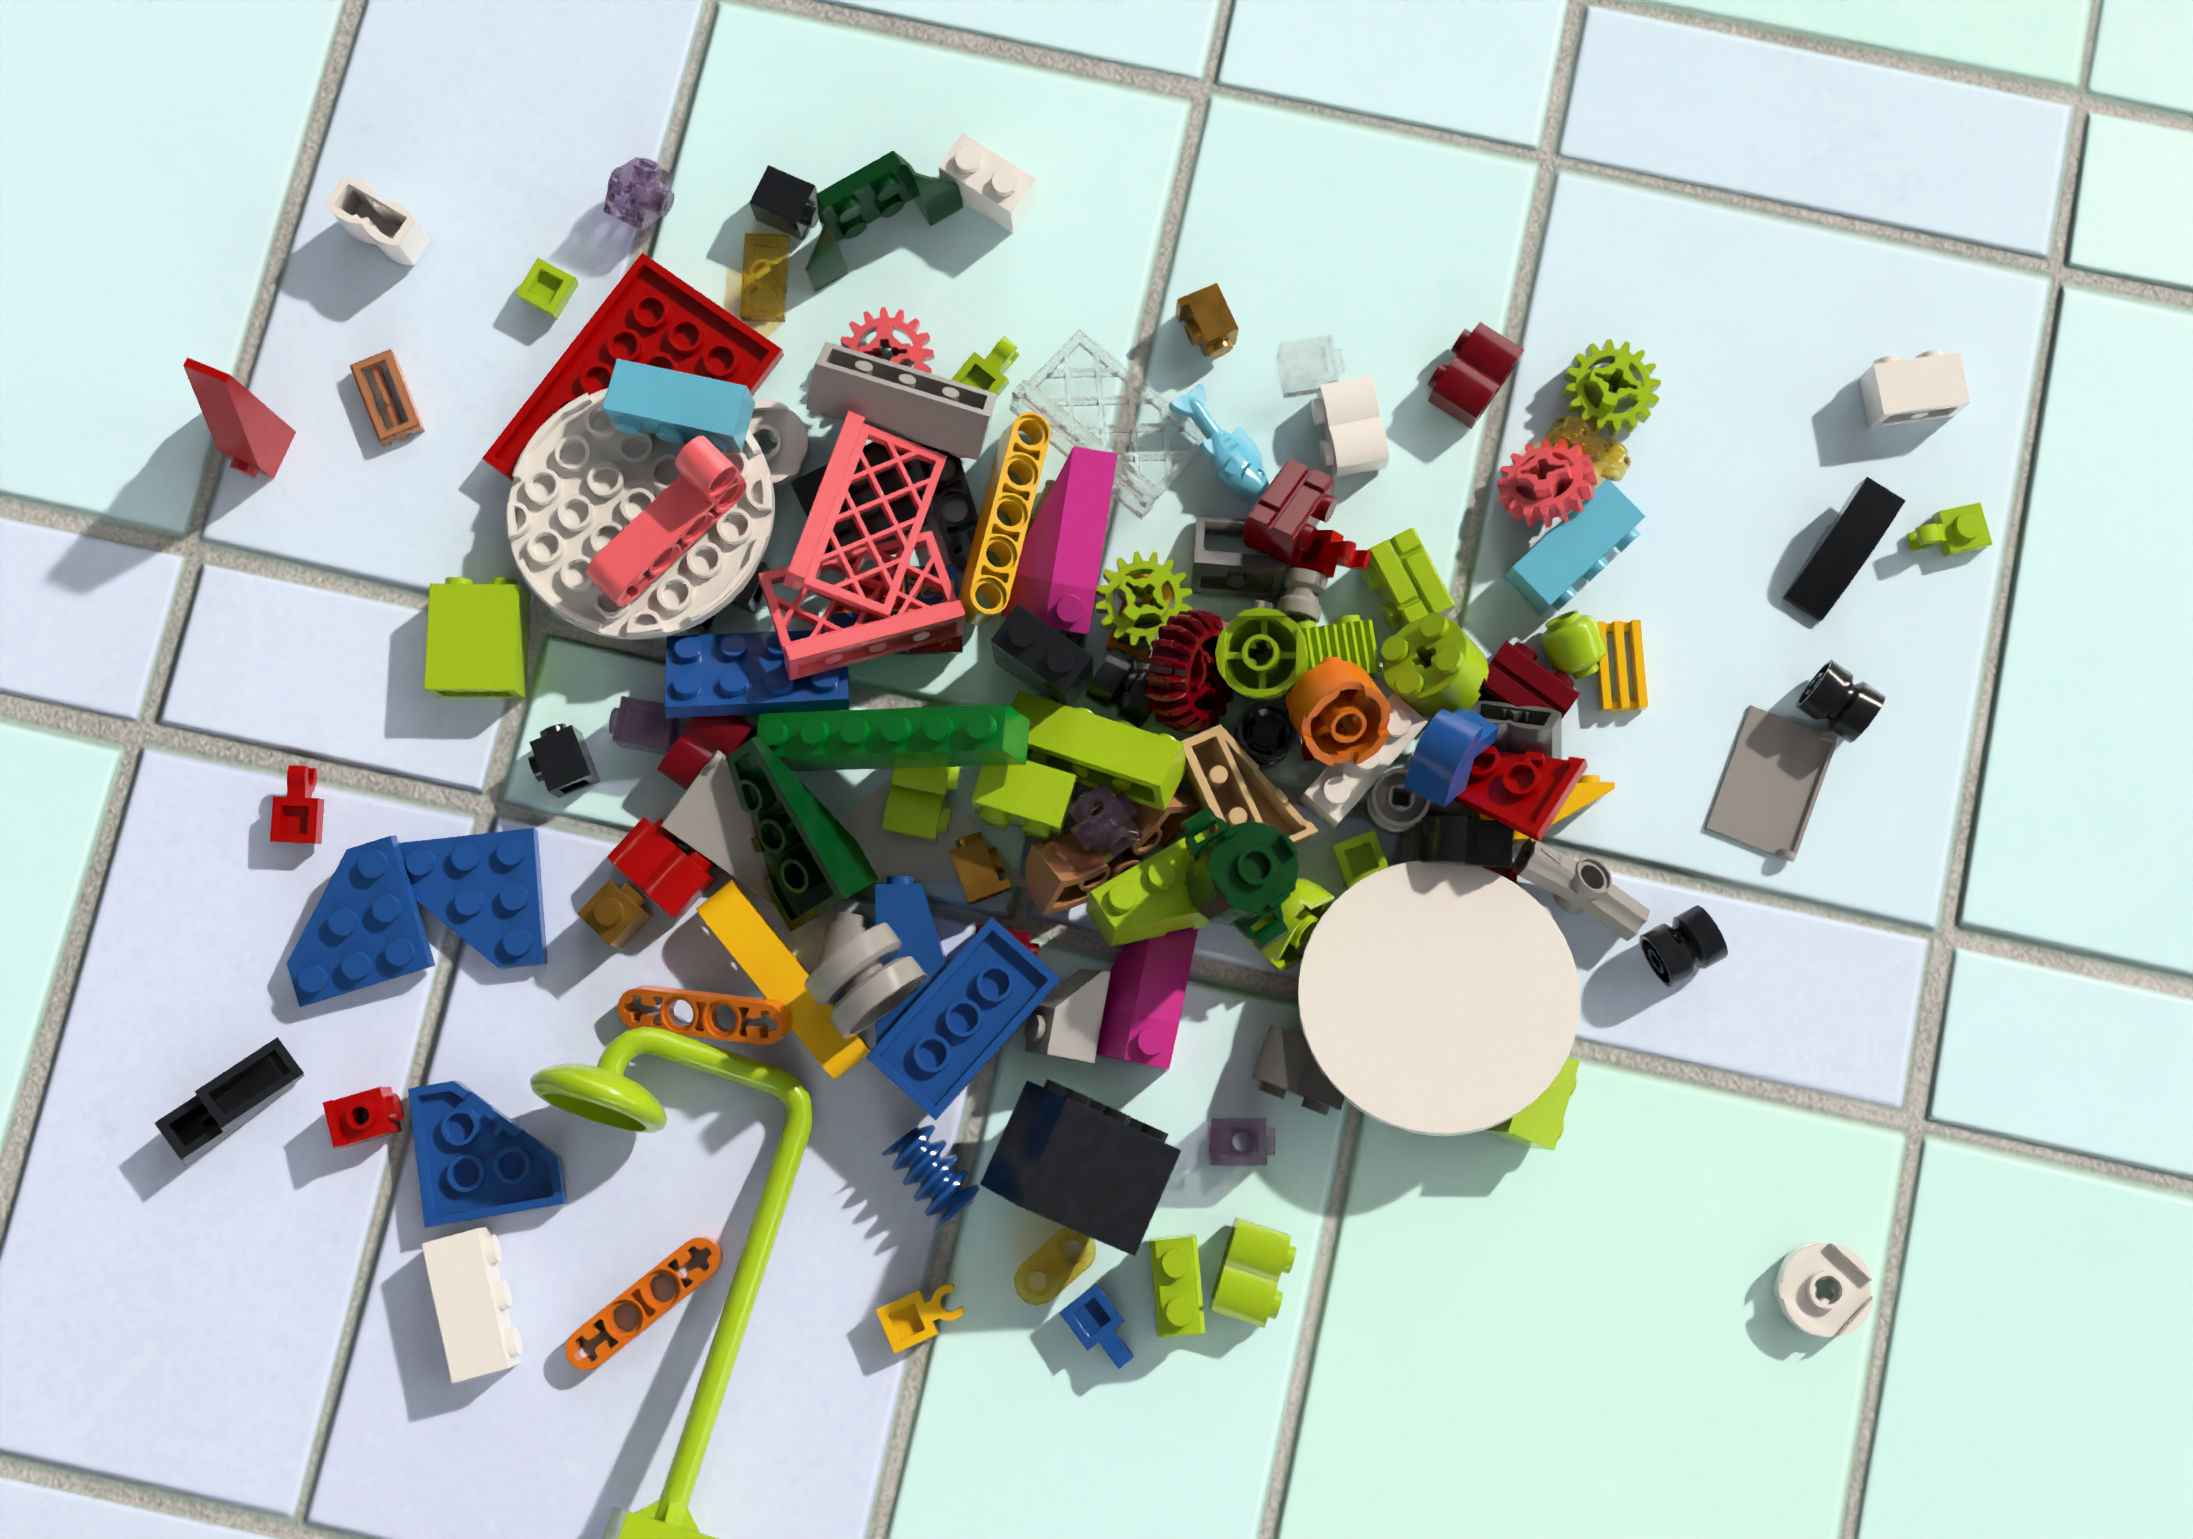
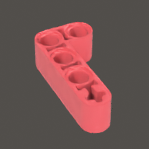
M698 436L681 449L675 461V465L681 475L588 564L586 575L617 606H626L635 600L729 511L744 494L746 482L738 468L706 437Z

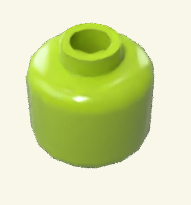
M1573 610L1559 615L1545 624L1547 630L1541 636L1540 642L1552 669H1558L1567 675L1572 674L1575 680L1585 678L1599 670L1597 662L1606 655L1608 649L1592 616L1580 615L1578 610Z

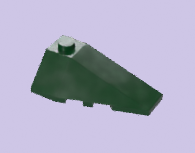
M759 736L751 738L726 757L741 808L751 815L757 836L751 838L755 853H763L769 876L763 878L767 892L790 932L879 881L856 839Z

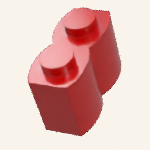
M643 817L607 858L668 914L680 920L716 881L708 872L713 864L694 848H691L686 853L675 842L678 837L661 826L664 822L663 819L659 818L653 823L651 820Z

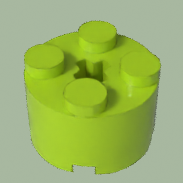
M1437 612L1429 613L1425 617L1407 624L1395 636L1385 640L1382 645L1381 653L1384 657L1383 675L1385 681L1404 702L1422 717H1434L1441 709L1451 713L1459 708L1469 710L1481 696L1478 690L1483 679L1487 681L1489 673L1487 659L1455 622L1445 618L1442 614Z

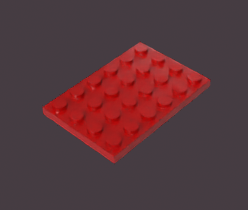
M641 253L482 459L513 482L512 474L518 459L537 430L554 413L574 399L586 393L591 395L600 390L607 389L617 359L745 385L753 397L784 356L783 350L647 255Z

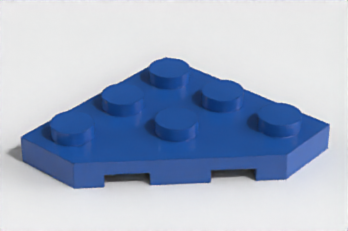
M529 828L399 843L416 901L492 964L500 969L548 964L538 830Z
M396 835L349 848L343 855L286 963L299 1007L436 966Z
M449 1081L408 1089L425 1228L568 1203L562 1157L461 1082Z

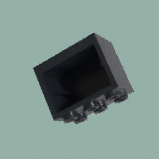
M1046 1079L1043 1087L1027 1080L980 1185L1023 1209L1136 1256L1182 1150L1165 1143L1169 1135L1168 1133L1138 1121L1050 1079Z

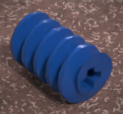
M932 1124L922 1128H914L888 1147L882 1155L899 1154L891 1168L894 1171L909 1168V1172L902 1183L905 1186L920 1183V1187L913 1198L917 1202L931 1198L932 1201L924 1213L928 1217L939 1213L943 1215L935 1227L938 1229L970 1205L980 1187L977 1184L966 1188L962 1187L969 1172L966 1169L954 1173L951 1172L958 1157L955 1154L943 1158L940 1157V1153L947 1142L944 1139L932 1143L929 1142V1138L936 1129Z

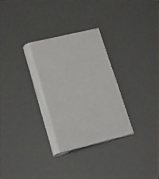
M1750 705L1705 829L1781 859L1794 862L1839 736L1827 731L1818 732Z
M717 750L661 826L763 898L773 903L763 879L769 876L763 853H755L751 838L757 836L751 815L741 808L726 760L727 756Z

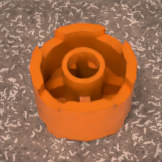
M1326 657L1320 664L1304 673L1286 695V707L1289 711L1291 723L1314 758L1328 766H1334L1333 762L1344 763L1352 760L1355 765L1363 763L1375 755L1389 738L1390 732L1387 730L1390 720L1389 713H1392V708L1366 670L1353 662L1343 661L1340 657Z

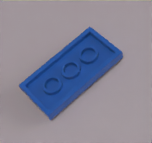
M813 630L787 632L790 641L810 637ZM776 632L667 636L665 674L666 718L850 710L848 666L789 680L785 668L784 655Z
M991 917L866 1058L934 1120H937L1059 984L1061 978Z

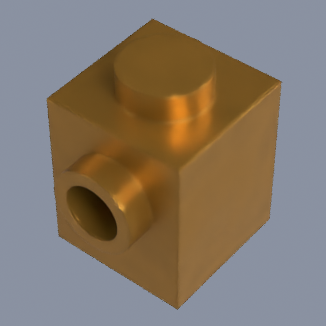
M610 880L577 913L609 945L622 949L653 917L642 906L647 900L632 885L626 882L623 886H620Z

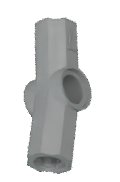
M1529 838L1522 845L1520 852L1514 859L1512 872L1552 892L1554 900L1564 911L1570 914H1579L1585 911L1626 941L1637 935L1639 929L1647 921L1650 910L1612 883L1611 873L1608 868L1596 858L1585 857L1580 861H1576Z

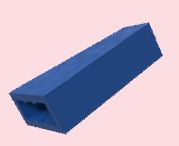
M913 876L886 877V884H875V926L882 923L889 924L902 942L900 950L893 960L904 956L914 957L926 973L927 978L903 1003L876 1022V1045L948 966L925 888L921 883H914Z

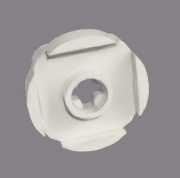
M755 400L748 429L757 443L761 442L762 435L765 434L770 436L772 442H777L776 448L771 449L769 454H764V457L769 466L773 487L778 488L802 475L803 467L807 463L810 454L809 434L803 421L795 412L789 410L788 406L775 400Z
M1813 1241L1797 1247L1783 1260L1778 1270V1276L1774 1281V1295L1779 1300L1780 1308L1784 1315L1797 1328L1812 1335L1832 1337L1850 1334L1867 1320L1873 1308L1874 1297L1871 1296L1872 1288L1870 1281L1873 1280L1870 1270L1859 1255L1842 1245ZM1830 1277L1834 1282L1830 1288L1835 1294L1833 1299L1829 1300L1822 1297L1818 1300L1815 1296L1817 1290L1815 1287L1816 1281L1818 1279L1825 1281Z

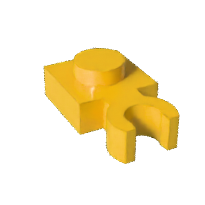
M954 1283L940 1286L934 1292L932 1299L925 1301L919 1289L876 1309L894 1354L937 1335L939 1332L934 1320L940 1318L945 1321H953L963 1315L965 1312L963 1306L957 1307L955 1310H947L942 1305L943 1295L955 1290Z

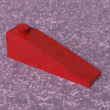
M187 357L183 367L217 450L232 461L229 467L251 478H255L257 473H261L274 479L296 431L230 374Z

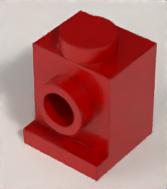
M377 1087L340 1099L323 1102L333 1148L352 1147L402 1132L400 1120L404 1118L403 1105L398 1094L393 1093L391 1087ZM365 1107L369 1112V1118L362 1125L359 1109Z

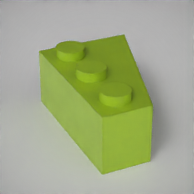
M1206 829L1194 838L1198 843L1210 836L1211 832L1209 829ZM1185 837L1090 891L1085 910L1109 947L1165 936L1167 932L1190 927H1193V929L1207 927L1209 923H1214L1208 921L1191 904L1192 902L1185 885L1190 859Z

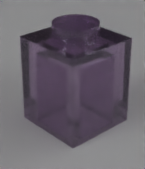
M621 696L619 708L614 707L610 715L609 733L613 734L612 740L620 747L666 755L678 739L682 718H666L664 703Z

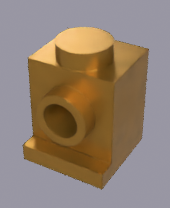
M1218 283L1177 299L1176 318L1178 322L1184 321V329L1191 345L1199 344L1204 357L1208 356L1209 359H1216L1233 349L1232 345L1236 344L1239 328Z
M981 832L955 841L957 849L951 850L949 853L969 906L1011 891V884L1008 878L1002 881L998 879L997 874L1005 872L996 846L987 849Z

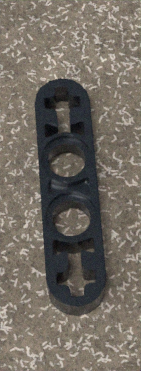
M920 445L922 447L932 450L930 446ZM935 449L933 451L947 456L946 460L952 462L956 469L950 479L938 481L931 501L949 560L952 565H957L959 572L964 573L967 564L964 556L956 557V554L962 551L958 532L966 530L971 546L979 518L961 459L947 451ZM919 460L924 478L928 479L931 474L932 465ZM952 500L962 501L968 507L967 515L958 522L949 521L943 515L944 506ZM971 526H974V527H975V530H967V529H969ZM948 533H956L952 537L948 536Z

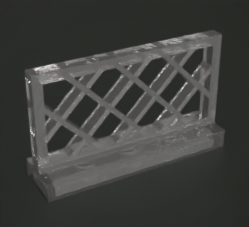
M1080 328L1028 381L1023 379L1012 390L1009 410L1017 417L1027 412L1037 413L1048 422L1051 430L1049 443L1066 458H1068L1073 446L1118 453L1111 495L1141 520L1153 508L1154 502L1202 452L1199 445L1207 440L1193 421L1170 410L1168 407L1170 402ZM1078 346H1081L1093 356L1094 368H1070L1069 355ZM1063 362V368H1057ZM1118 377L1126 384L1127 395L1103 396L1102 378ZM1064 378L1066 397H1049L1038 387L1045 379ZM1071 378H1095L1096 396H1072ZM1128 405L1129 423L1106 424L1104 406ZM1135 405H1152L1159 411L1160 423H1136ZM1073 406H1097L1099 424L1082 425L1074 418ZM1168 432H1184L1196 443L1188 451H1170ZM1130 433L1132 452H1115L1108 446L1107 434ZM1137 433H1161L1163 451L1139 452ZM1164 461L1165 476L1154 485L1141 474L1140 462ZM1171 461H1178V462L1171 468Z

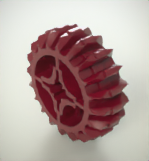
M1188 610L1179 611L1177 616H1169L1166 626L1159 627L1158 640L1151 641L1153 651L1151 657L1146 658L1149 662V669L1144 675V678L1148 679L1145 695L1151 698L1149 710L1155 712L1156 721L1164 723L1165 727L1173 728L1174 731L1196 733L1198 731H1206L1209 726H1216L1219 716H1225L1227 702L1233 701V688L1227 684L1217 669L1215 650L1218 636L1224 627H1228L1229 622L1221 620L1220 616L1213 615L1212 612Z

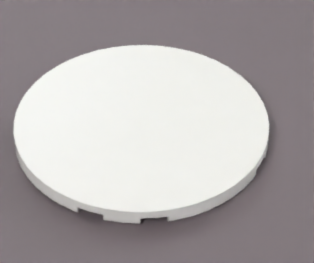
M608 388L588 395V393L583 394L554 413L537 430L524 448L513 470L512 477L514 479L510 489L509 502H506L505 521L507 538L510 540L518 570L533 592L553 612L569 623L597 635L628 640L653 639L679 633L701 624L730 604L745 588L761 564L769 545L775 516V494L769 466L759 444L748 429L742 452L727 449L726 453H723L738 468L746 482V490L739 501L635 600L626 606L619 607L586 575L587 566L613 538L681 475L675 465V461L681 449L690 441L684 440L683 444H672L661 440L654 433L641 431L639 435L623 433L614 428L613 423L602 409Z
M1419 860L1393 865L1377 871L1354 884L1332 903L1319 920L1305 948L1298 981V1007L1302 1030L1311 1055L1320 1071L1344 1096V1099L1371 1118L1404 1129L1406 1132L1428 1136H1455L1470 1134L1499 1125L1521 1113L1547 1090L1567 1060L1575 1040L1580 1015V985L1572 952L1564 935L1544 907L1528 892L1509 879L1483 867L1422 863Z

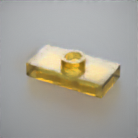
M745 233L740 317L742 321L785 322L790 238L788 234Z

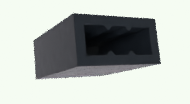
M872 442L863 448V453L870 467L891 460L885 446ZM897 451L899 456L904 455V453ZM859 462L854 474L863 471ZM909 462L903 463L906 471L911 470ZM828 464L790 482L807 518ZM895 467L875 475L884 495L905 488ZM867 478L851 484L848 488V492L856 507L877 499ZM923 489L917 491L920 499H922L924 494ZM909 495L889 503L898 524L916 516L917 510ZM844 502L839 514L848 511ZM881 506L860 514L869 535L890 528ZM925 516V519H924V522H923L922 527L928 525V521H927V517H926V516ZM852 518L835 524L833 532L841 547L862 539ZM911 528L902 531L904 536L909 534ZM891 535L882 540L874 542V545L895 540L896 537L895 535ZM830 542L827 544L825 554L834 551Z
M1018 603L990 640L994 660L997 665L1037 693L1048 696L1057 703L1072 707L1093 678V656Z

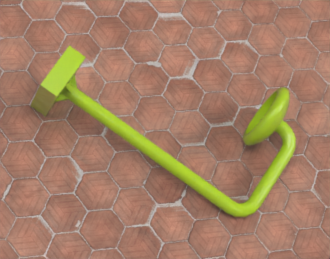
M643 1026L624 1031L609 1042L596 1067L586 1064H560L539 1070L530 1079L533 1093L559 1109L600 1124L633 1132L656 1133L666 1126L667 1116L665 1110L650 1091L634 1080L623 1076L632 1059L639 1055L650 1054L774 1095L781 1100L786 1109V1121L660 1499L635 1513L613 1507L602 1538L718 1539L700 1533L688 1510V1505L810 1137L814 1109L809 1092L797 1077L783 1069L665 1029Z

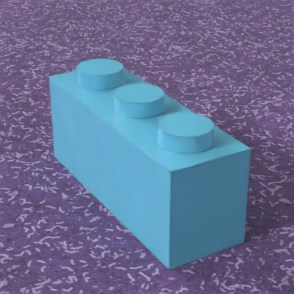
M617 359L602 409L613 423L614 428L630 435H639L641 431L654 433L661 440L672 444H683L684 440L691 441L698 436H704L720 452L726 453L727 449L742 452L755 401L745 385Z
M1609 479L1605 480L1593 492L1594 497L1592 500H1584L1582 502L1584 508L1582 513L1572 511L1568 515V522L1564 523L1561 521L1523 556L1504 577L1540 615L1551 606L1557 611L1564 607L1578 593L1572 587L1583 576L1590 582L1609 564L1604 557L1614 547L1622 552L1641 534L1636 529V526L1646 516Z

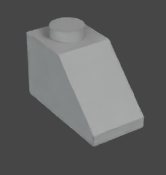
M1079 969L1053 989L1026 1022L1025 1051L1067 1060L1095 1063L1111 972Z

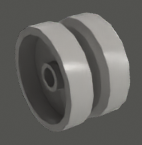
M887 923L870 928L842 946L818 966L804 984L817 1004L830 1005L838 1002L834 1006L829 1020L845 1039L859 1034L885 1017L911 996L927 978L926 973L914 957L904 956L893 960L897 956L902 942Z

